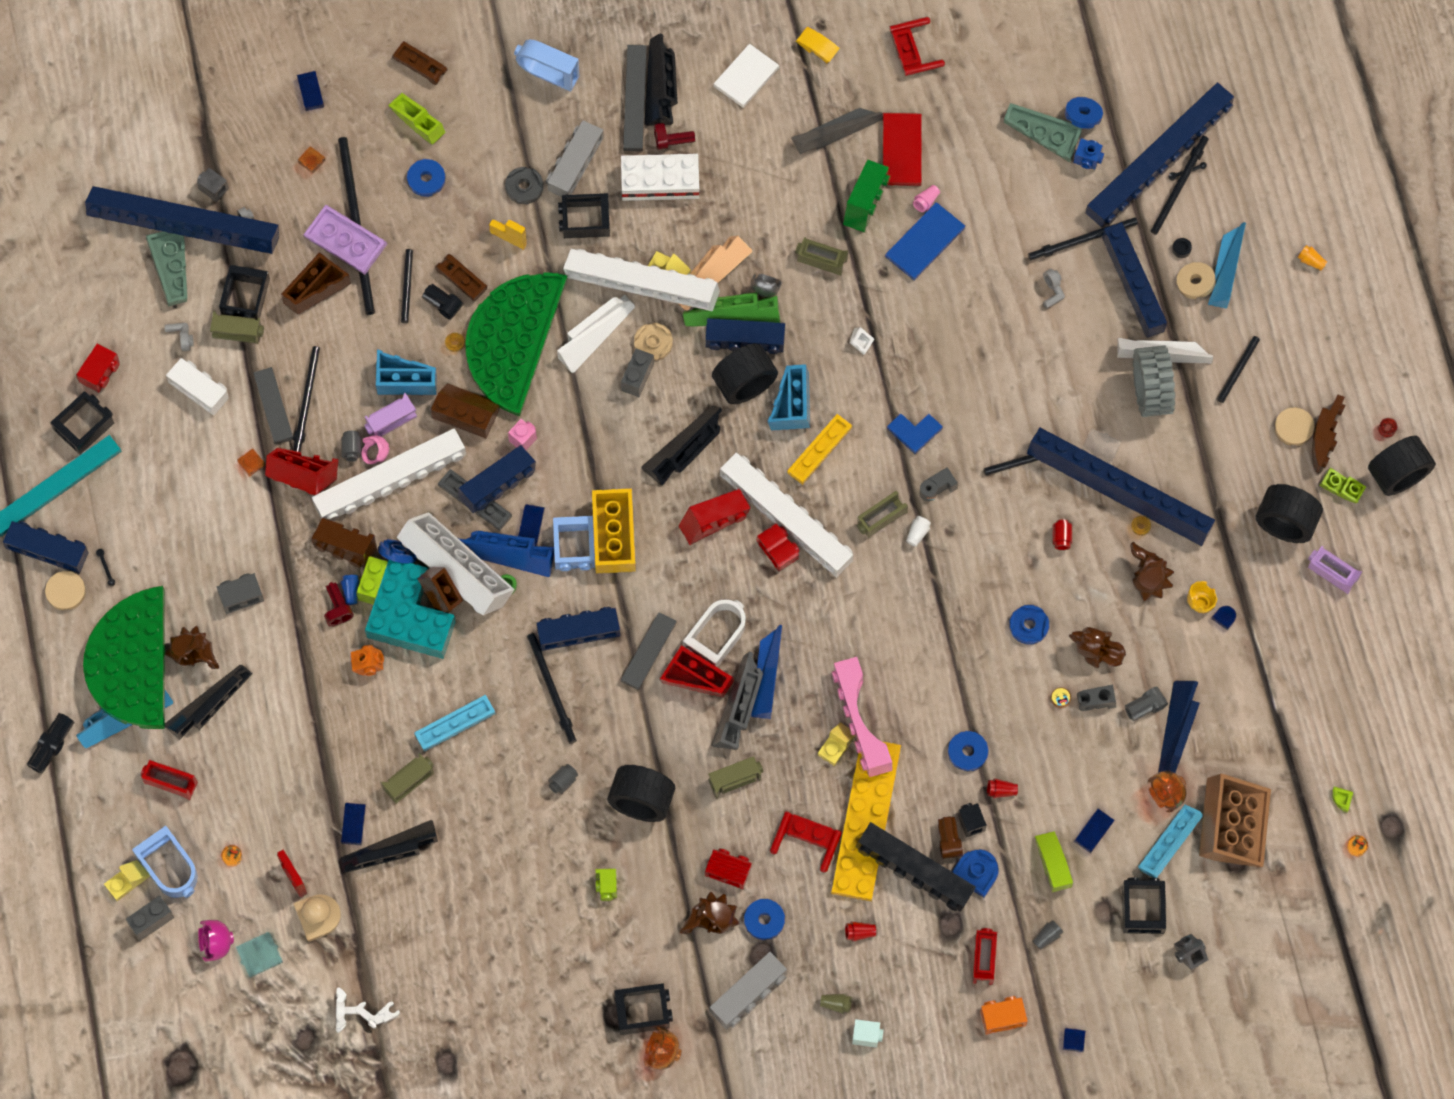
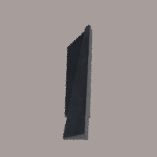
M661 33L652 37L649 42L644 121L646 126H654V124L664 123L665 125L673 124L671 106L678 104L675 53L672 48L667 49L663 42L664 36Z
M709 407L641 467L642 470L662 486L674 470L677 473H681L720 433L718 419L719 414L722 412L721 407Z
M429 820L341 857L340 863L343 874L419 855V846L438 842L433 821Z

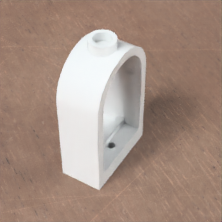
M719 600L713 603L683 640V646L718 667L744 633V605L738 600ZM729 610L740 618L741 624L717 655L695 640V638L715 613Z

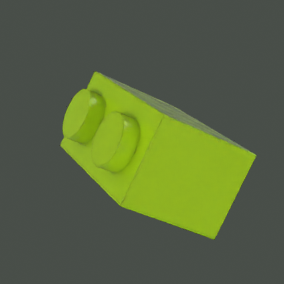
M368 557L357 590L358 601L374 605L388 561Z

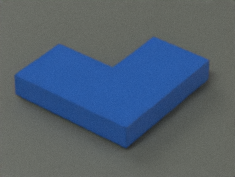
M900 414L887 426V429L911 452L916 454L943 429V426L930 414L916 426Z

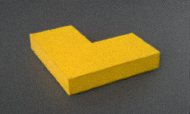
M492 219L489 224L490 233L524 250L527 245L525 227L512 220H508L504 225Z

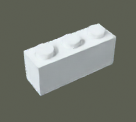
M180 358L166 375L169 384L212 415H215L229 399L227 388L222 383H215L205 371L201 373L197 370L196 365L189 360L186 362Z

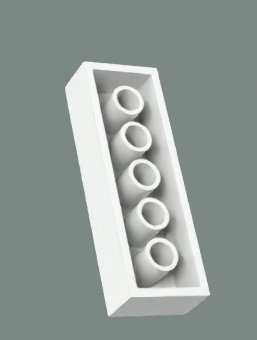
M429 512L409 519L397 536L405 548L410 549L417 559L424 562L430 568L445 567L462 599L470 603L474 610L482 615L502 608L515 590Z

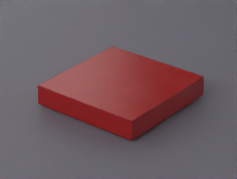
M284 849L277 852L280 865L299 897L302 898L307 895L305 885Z

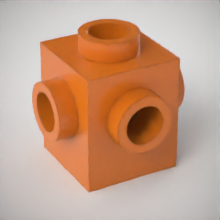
M365 645L361 649L351 652L353 672L362 676H372L376 672L384 670L382 651L374 648L372 645Z

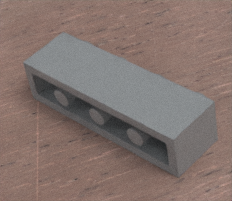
M582 121L580 126L577 125L573 131L574 137L571 142L568 141L566 143L563 156L557 159L554 172H550L546 179L549 192L560 197L562 195H572L604 139L603 129L586 121Z
M769 952L709 1007V1012L726 1030L730 1026L734 1028L741 1021L740 1017L745 1012L749 1014L757 1006L755 1003L760 998L762 1000L767 998L772 992L770 989L773 986H779L786 980L787 969Z

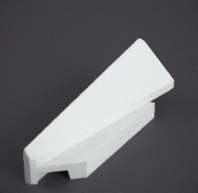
M626 295L620 299L617 297L610 299L567 333L568 343L557 350L558 359L571 373H574L635 308V305Z
M1117 339V358H1133L1135 348L1166 345L1168 353H1170V361L1212 364L1213 355L1208 354L1196 342Z

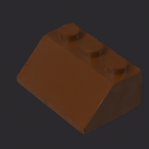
M447 383L438 392L431 408V415L435 420L487 439L499 413L500 406L486 397Z

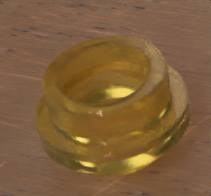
M451 333L445 339V346L449 351L457 352L464 347V338L459 333ZM453 341H457V342H458L457 345H452L451 343H452Z
M1138 516L1133 519L1131 529L1136 535H1146L1151 529V522L1144 516ZM1142 524L1144 528L1139 529L1137 525Z

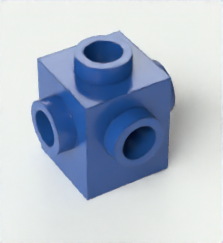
M1081 138L1073 163L1081 165L1085 169L1095 170L1097 164L1102 163L1105 154L1101 152L1103 145L1094 140L1088 141Z

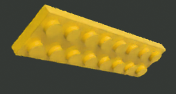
M883 742L887 745L892 760V771L872 777L868 776L867 770L863 771L860 759L863 758L861 753H858L831 894L872 902L878 864L872 857L860 854L855 846L870 822L883 830L886 828L901 745Z

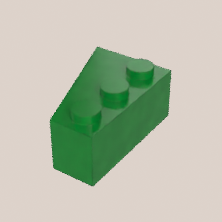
M867 159L847 201L843 225L865 233L870 218L875 213L877 201H880L884 191L882 189L884 186L887 187L889 183V167Z

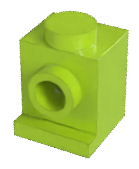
M595 869L596 879H600L596 880V892H600V900L611 901L613 898H617L616 869Z

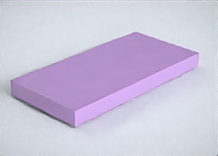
M328 205L323 207L303 235L309 241L364 275L387 246L386 241Z

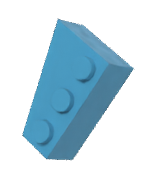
M377 349V395H404V393L406 395H437L436 368L413 360L408 361L397 355L386 354L382 350Z
M806 364L786 366L777 399H775L772 414L768 419L771 431L810 428L809 371Z

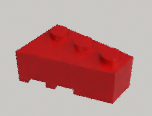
M737 489L690 506L678 526L688 544L691 545L721 529L745 520L751 508L741 490Z

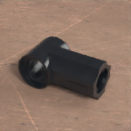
M434 284L428 285L422 295L424 300L436 307L440 314L449 320L463 306V302L454 294L448 295Z

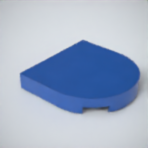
M979 849L966 852L952 872L976 886L974 892L985 898L998 877L999 868L995 857L990 852Z

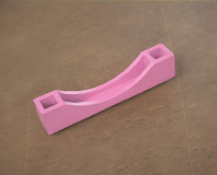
M854 657L834 663V671H831L834 683L838 682V696L840 700H844L845 706H843L845 717L850 718L849 729L851 735L856 736L857 741L854 743L857 753H861L863 758L860 759L863 771L867 770L869 777L892 771V760L887 745L869 732L859 715L857 700L863 685V673L858 658Z

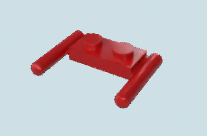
M929 17L889 26L905 76L945 66L943 59L925 64L921 63L911 28L930 24L931 20Z
M784 812L771 845L770 853H778L783 837L787 834L818 847L826 848L827 851L820 866V871L826 873L842 832L798 815Z

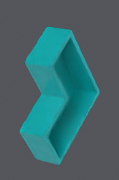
M388 560L365 628V633L368 639L444 659L456 622L453 614L420 606L424 590L417 578L428 570L427 567Z

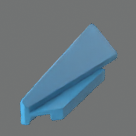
M1243 222L1239 227L1222 237L1214 273L1216 284L1208 305L1225 309L1228 307L1246 222Z
M165 690L166 708L173 704V700ZM100 709L83 723L85 729L77 734L76 737L84 748H88L132 724L127 723L126 725Z

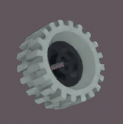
M1166 345L1135 348L1133 354L1135 395L1137 396V405H1139L1141 416L1173 414L1175 410V382L1173 380L1174 373L1168 348H1166Z

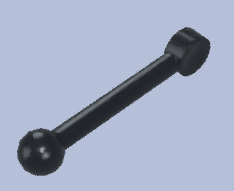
M1201 162L1192 171L1206 169L1207 164ZM1183 171L1178 173L1171 172L1169 179L1174 181L1176 177L1181 176Z
M98 549L96 554L100 557L108 577V585L114 586L115 580L112 579L106 564L104 550Z

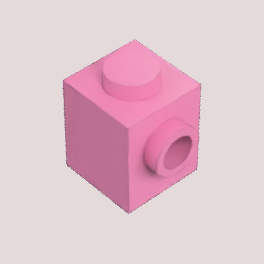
M520 419L508 432L509 442L515 447L522 445L527 450L537 440L535 426L529 421L525 422Z

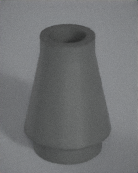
M1052 920L1044 925L1033 942L1041 950L1059 939L1063 930Z

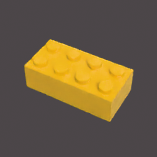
M632 488L592 490L596 574L636 572Z

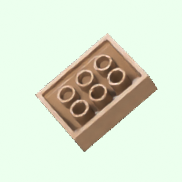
M1222 773L1208 777L1199 856L1219 862L1262 868L1264 866L1271 789Z

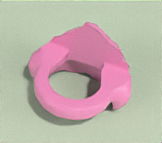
M377 435L363 438L362 441L365 443L361 452L363 461L371 465L385 461L390 450L389 443L383 437ZM377 443L379 448L375 460H370L367 456L368 449Z

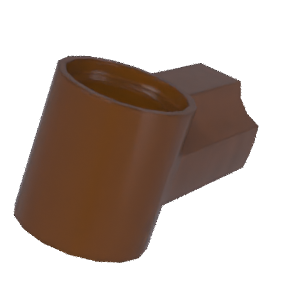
M950 816L938 819L942 859L962 857V842L958 837L955 817Z

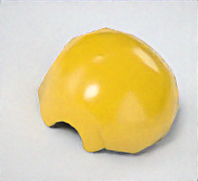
M1196 581L1191 585L1187 594V603L1198 613H1209L1215 608L1218 600L1215 589L1210 588L1206 581Z

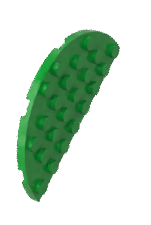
M544 272L543 274H526L513 278L491 291L490 295L478 305L469 322L465 346L467 364L473 380L489 400L511 414L521 416L568 279L567 275Z
M163 586L142 590L114 605L94 627L87 641L83 658L85 681L99 707L115 720L126 725L127 723L136 725L142 729H165V589Z

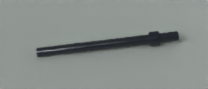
M1203 135L1198 145L1190 153L1191 157L1154 223L1151 233L1157 235L1196 162L1204 154L1203 150L1209 140L1207 136Z
M1136 217L1122 221L1125 229L1138 225ZM1104 228L1051 246L1050 244L1042 246L1041 249L1028 253V258L1030 261L1043 256L1046 258L1060 250L1102 237Z
M318 346L312 347L297 431L294 432L293 451L301 452L302 443L305 442L306 434L304 432L320 353V347Z
M534 633L529 634L527 638L559 716L560 727L564 730L569 744L575 743L577 740L572 730L573 724L566 715Z

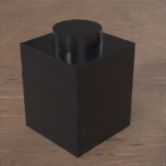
M968 803L961 806V809L958 811V818L966 838L986 831L987 825L979 804L973 805Z

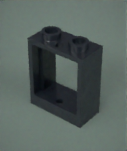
M608 193L562 195V202H558V211L563 216V220H559V232H563L564 239L610 237ZM601 206L602 226L568 228L567 208Z
M230 265L219 305L221 315L254 318L255 320L260 318L270 281L268 271ZM235 280L261 285L255 310L228 306Z
M86 391L80 394L50 422L52 429L79 455L115 424L112 418L113 413L106 406L103 408L99 405L100 401L93 394L89 395ZM88 403L103 418L81 439H78L64 423Z
M1136 877L1124 880L1122 884L1123 933H1165V881H1160L1159 878L1139 880ZM1129 889H1159L1160 921L1130 920Z
M664 983L614 990L620 1035L670 1028L669 1022H673L672 1009H667L670 995L669 989L664 988ZM660 992L662 1020L627 1024L624 997Z

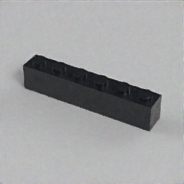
M872 822L869 823L855 846L863 856L872 857L878 865L890 868L899 878L908 879L915 888L924 889L929 892L930 897L935 900H942L953 911L958 910L961 912L976 886Z

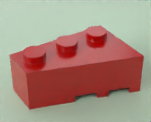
M276 448L266 457L265 476L272 478L274 481L290 485L292 488L306 491L308 494L317 495L337 480L339 459L332 458V461L322 460L319 455H314L312 458L302 456V452Z
M681 645L661 676L660 681L663 684L724 698L734 679L731 675Z

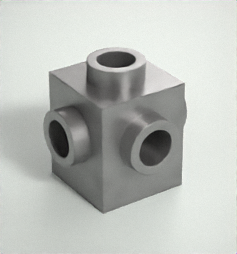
M1192 934L1184 936L1181 940L1174 943L1177 951L1175 952L1177 960L1180 963H1184L1191 970L1209 960L1205 951V944L1200 938L1197 939Z

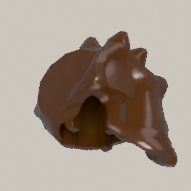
M1132 542L1130 545L1133 557L1140 560L1139 570L1134 573L1136 577L1132 580L1135 588L1140 592L1143 601L1148 600L1151 596L1161 599L1163 597V589L1173 587L1168 578L1174 574V571L1167 568V561L1157 556L1156 553L1149 552L1135 544V542Z
M198 626L192 628L190 632L185 627H182L178 637H170L171 647L166 650L165 655L172 658L177 664L181 666H195L196 663L205 662L211 669H219V664L213 654L212 642L205 638L206 633L199 632Z
M1086 627L1082 631H1075L1069 635L1071 640L1077 644L1079 654L1084 656L1086 662L1094 668H1099L1102 661L1113 667L1123 664V659L1126 656L1124 646L1120 642L1110 640L1112 632Z
M710 891L706 899L699 898V903L692 908L689 918L686 920L683 928H680V933L690 934L693 929L701 927L708 930V933L722 934L740 924L734 916L737 906L727 905L726 894L716 898Z

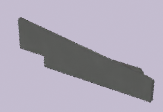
M858 108L806 133L793 136L791 139L800 154L815 147L818 150L881 121L883 113Z
M749 651L742 658L712 742L713 747L737 750L741 730L747 729L763 676L761 669L757 668L752 658L754 656L753 652Z

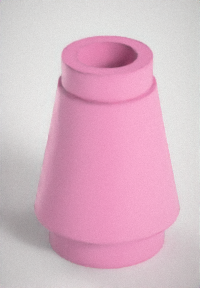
M931 185L914 197V207L920 212L928 211L940 194V190L935 185Z

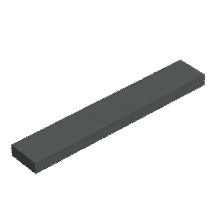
M627 45L624 151H643L646 45Z

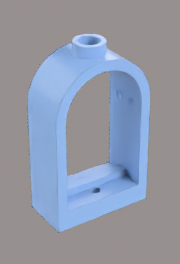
M531 39L526 40L523 46L518 44L515 49L516 61L525 71L570 92L572 91L580 77L578 58Z
M164 826L132 849L141 865L165 895L173 898L183 896L188 898L195 892L194 888L198 879L197 870L190 857L167 826ZM168 841L172 842L191 868L190 879L179 888H169L163 885L144 860V858Z

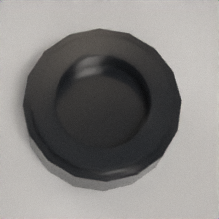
M1185 238L1175 240L1172 247L1173 254L1178 258H1186L1190 255L1192 250L1191 242Z

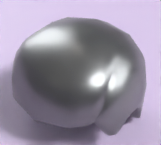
M756 274L753 275L750 283L752 289L758 295L772 297L778 293L782 281L765 274H759L757 278H755Z

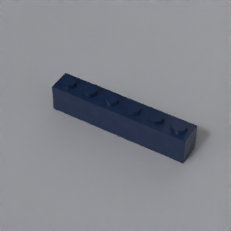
M1123 223L1104 228L1103 242L1146 338L1165 332L1167 321Z

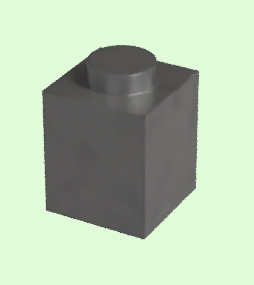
M210 168L198 176L197 185L199 190L215 202H218L229 189L227 180Z

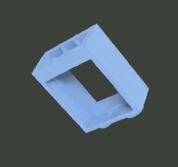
M593 516L553 518L555 569L570 571L576 568L580 570L595 568ZM589 530L590 556L560 558L559 532Z

